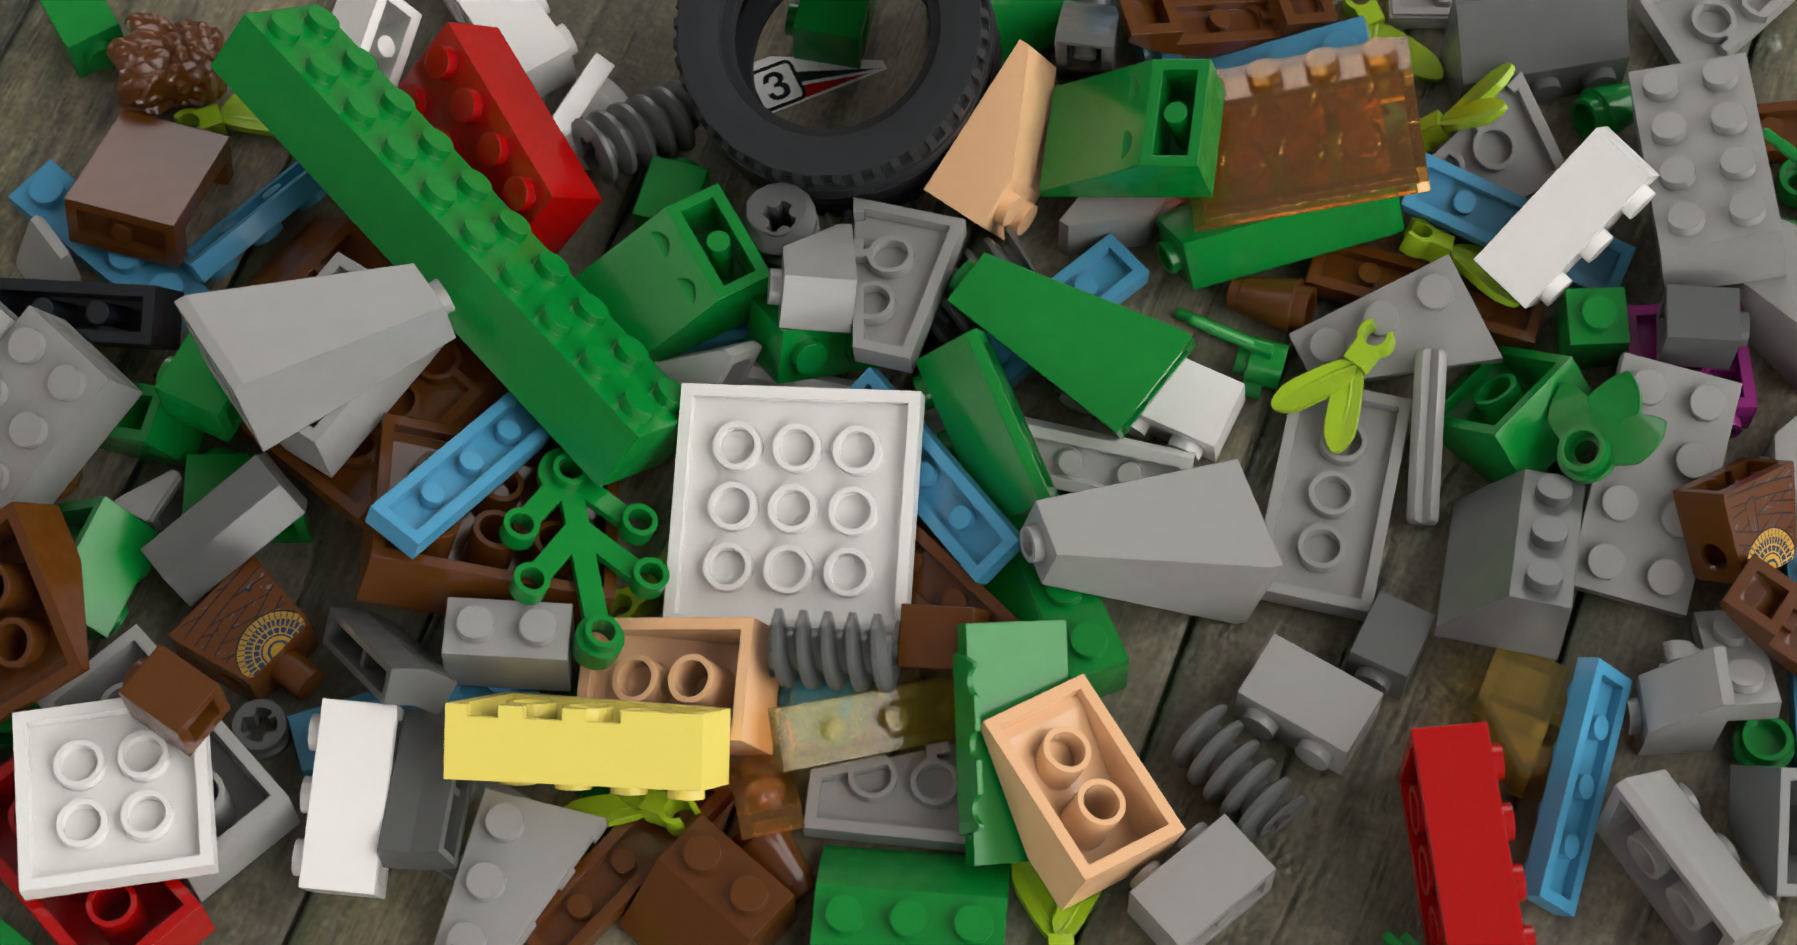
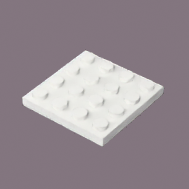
M682 383L667 568L670 577L665 587L663 617H755L770 626L775 608L784 610L787 627H794L799 611L808 610L812 628H818L824 611H831L836 629L843 630L849 612H855L858 616L861 631H867L875 613L882 615L885 631L892 632L897 620L900 621L901 603L911 604L925 410V395L922 391Z

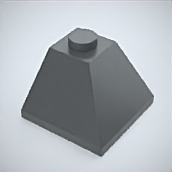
M1731 764L1728 828L1767 894L1797 897V768Z

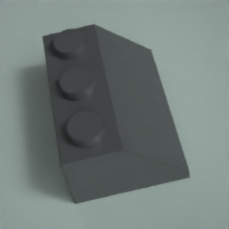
M1452 0L1439 60L1444 70V77L1453 106L1493 69L1508 62L1515 66V72L1509 82L1522 71L1538 105L1548 104L1559 97L1580 94L1587 88L1622 83L1630 59L1626 0Z
M1523 469L1454 500L1434 636L1558 660L1573 604L1585 484L1575 482L1569 477L1559 474Z

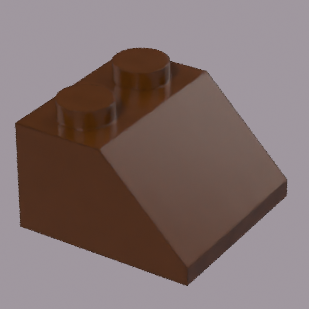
M701 814L657 859L620 921L619 927L638 945H774L798 920L795 895Z

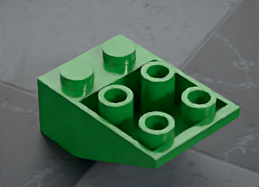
M1152 59L1053 87L1039 186L1040 195L1042 197L1213 198L1225 89L1212 60Z
M719 183L665 207L574 278L588 293L598 297L605 303L609 309V315L629 336L634 337L646 347L649 358L653 362H660L749 321L751 298L767 296L769 269Z

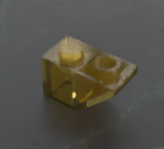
M1496 648L1472 712L1471 720L1473 723L1488 722L1491 743H1500L1503 749L1505 761V778L1503 782L1509 794L1521 798L1529 778L1541 782L1552 755L1553 746L1543 743L1549 724L1561 728L1567 704V691L1563 690V686L1570 668L1536 655Z

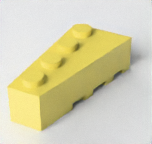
M510 691L445 703L443 779L494 781L510 786L554 784L555 789L568 791L590 790L592 786L610 787L611 794L625 796L648 794V789L667 790L668 799L682 801L705 799V790L729 784L731 708Z

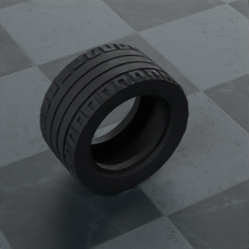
M784 0L677 1L676 9L678 10V16L674 18L676 37L673 39V48L678 55L674 59L676 67L680 72L681 87L686 92V99L693 108L696 117L725 158L751 185L755 184L758 189L768 184L780 182L796 185L808 193L816 207L817 215L823 216L828 211L834 217H841L843 210L850 208L853 212V197L902 206L903 203H907L910 200L913 203L920 199L919 195L925 192V186L1002 68L1003 49L1000 44L1001 36L990 0H921L927 6L930 13L931 31L928 52L916 80L901 99L880 115L857 125L835 129L805 127L791 123L763 106L759 102L754 83V57L758 40L766 22Z

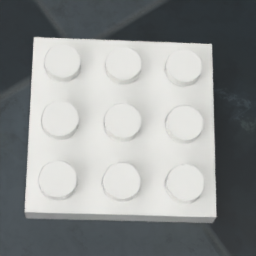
M122 698L12 713L19 893L24 900L219 873L210 734L189 757L133 718Z

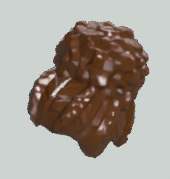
M131 13L124 22L131 34L113 39L107 46V56L118 69L116 92L119 97V104L126 111L151 117L160 115L171 107H176L179 110L189 107H202V105L207 106L215 103L227 91L228 85L210 67L225 44L224 36L219 28L209 27L203 21H192L186 18L172 24L164 16L154 13Z

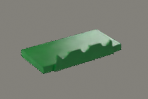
M1066 620L957 624L958 653H953L958 813L959 836H965L966 865L980 866L1030 862L983 738L981 724L986 719L1069 681Z

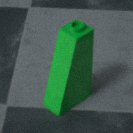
M1336 132L1213 190V198L1198 197L1156 217L1161 241L1156 243V250L1163 267L1169 274L1177 273L1193 290L1394 235L1404 230L1397 185L1392 178Z
M985 252L977 262L972 259L967 260L959 268L949 284L953 292L947 300L958 311L1121 439H1123L1197 345L1193 337L1180 328Z

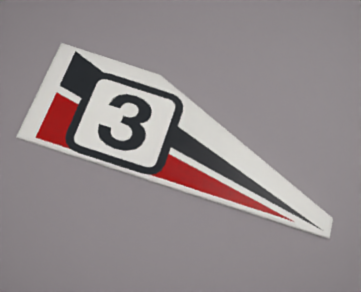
M769 56L754 62V83L759 102L769 111L775 113L887 70V67L883 60H862L861 68L856 69L796 59L794 57Z

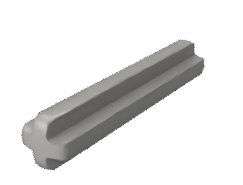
M1435 348L1417 350L1414 361L1406 520L1408 523L1418 526L1436 525L1439 519L1447 353L1444 350Z

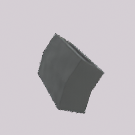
M268 453L256 454L140 550L162 578L191 606L306 512L308 500L288 480Z
M330 607L322 643L383 705H413L435 715H440L458 682L395 621L367 609Z
M405 709L377 847V853L383 868L426 871L456 869L458 866L473 780L443 779L445 711H441L439 716L426 710Z

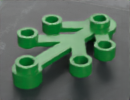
M557 448L549 451L542 457L536 470V480L539 485L538 491L523 508H513L506 513L499 528V537L504 545L510 549H528L532 546L538 535L540 524L557 506L560 507L563 528L533 562L522 563L516 568L509 583V590L512 597L521 604L535 605L543 600L550 586L551 579L570 558L582 618L571 638L570 650L574 659L583 667L591 670H604L612 666L624 646L625 637L619 623L611 616H608L597 560L625 580L636 596L646 600L655 599L662 594L669 581L670 574L667 566L661 560L654 557H644L639 560L589 522L586 506L618 527L619 536L626 543L634 546H641L650 541L658 526V517L649 506L641 503L628 506L605 488L598 487L563 448ZM560 471H566L575 478H567ZM636 519L641 521L645 525L646 530L634 528L629 520ZM510 524H521L529 533L518 534L511 528ZM640 573L653 575L658 583L650 584L645 582L641 578ZM521 579H533L539 588L529 589L522 584ZM592 632L604 635L609 641L602 642L597 640Z

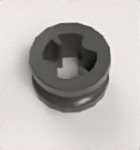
M267 699L251 700L243 704L233 717L232 733L257 761H270L279 757L288 748L292 739L290 725L283 709L274 701ZM262 719H269L275 732H265L262 741L255 742L248 729L259 728Z

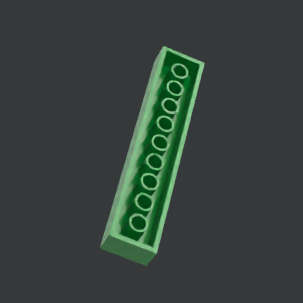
M319 4L244 14L210 67L394 266L414 263L427 283L436 278L440 281L455 306V311L448 314L455 333L598 487H602L664 464L676 450L681 385L675 380L668 378L649 358L646 347L634 337L629 336L609 315V309L605 303L587 292L572 276L568 264L560 256L550 252L531 232L528 221L519 213L511 210L492 190L490 181L482 173L472 169L454 150L451 139L442 131L434 128L415 108L416 105L411 96L395 87L378 69L375 58L366 50L358 47L340 28V23L335 15L327 9L320 7Z

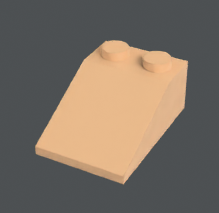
M1019 39L924 188L925 191L1003 240H1005L1003 227L1011 226L1016 234L1020 236L1029 228L1038 211L1035 203L1040 197L1039 186L1057 67L1030 45Z
M755 617L614 618L622 628L625 637L624 646L614 664L604 670H591L580 665L577 697L731 708L729 755L772 756L779 683L776 675L771 678L768 670L767 641L770 626ZM592 632L597 640L602 642L609 641L604 635Z
M1084 673L982 722L981 732L1027 858L1061 911L1141 871L1149 863L1155 860L1160 861L1186 830Z

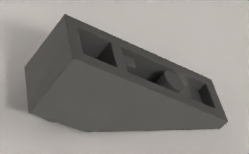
M1110 0L1063 2L1055 34L1057 80L1073 82L1115 70L1120 17L1116 6L1110 5Z

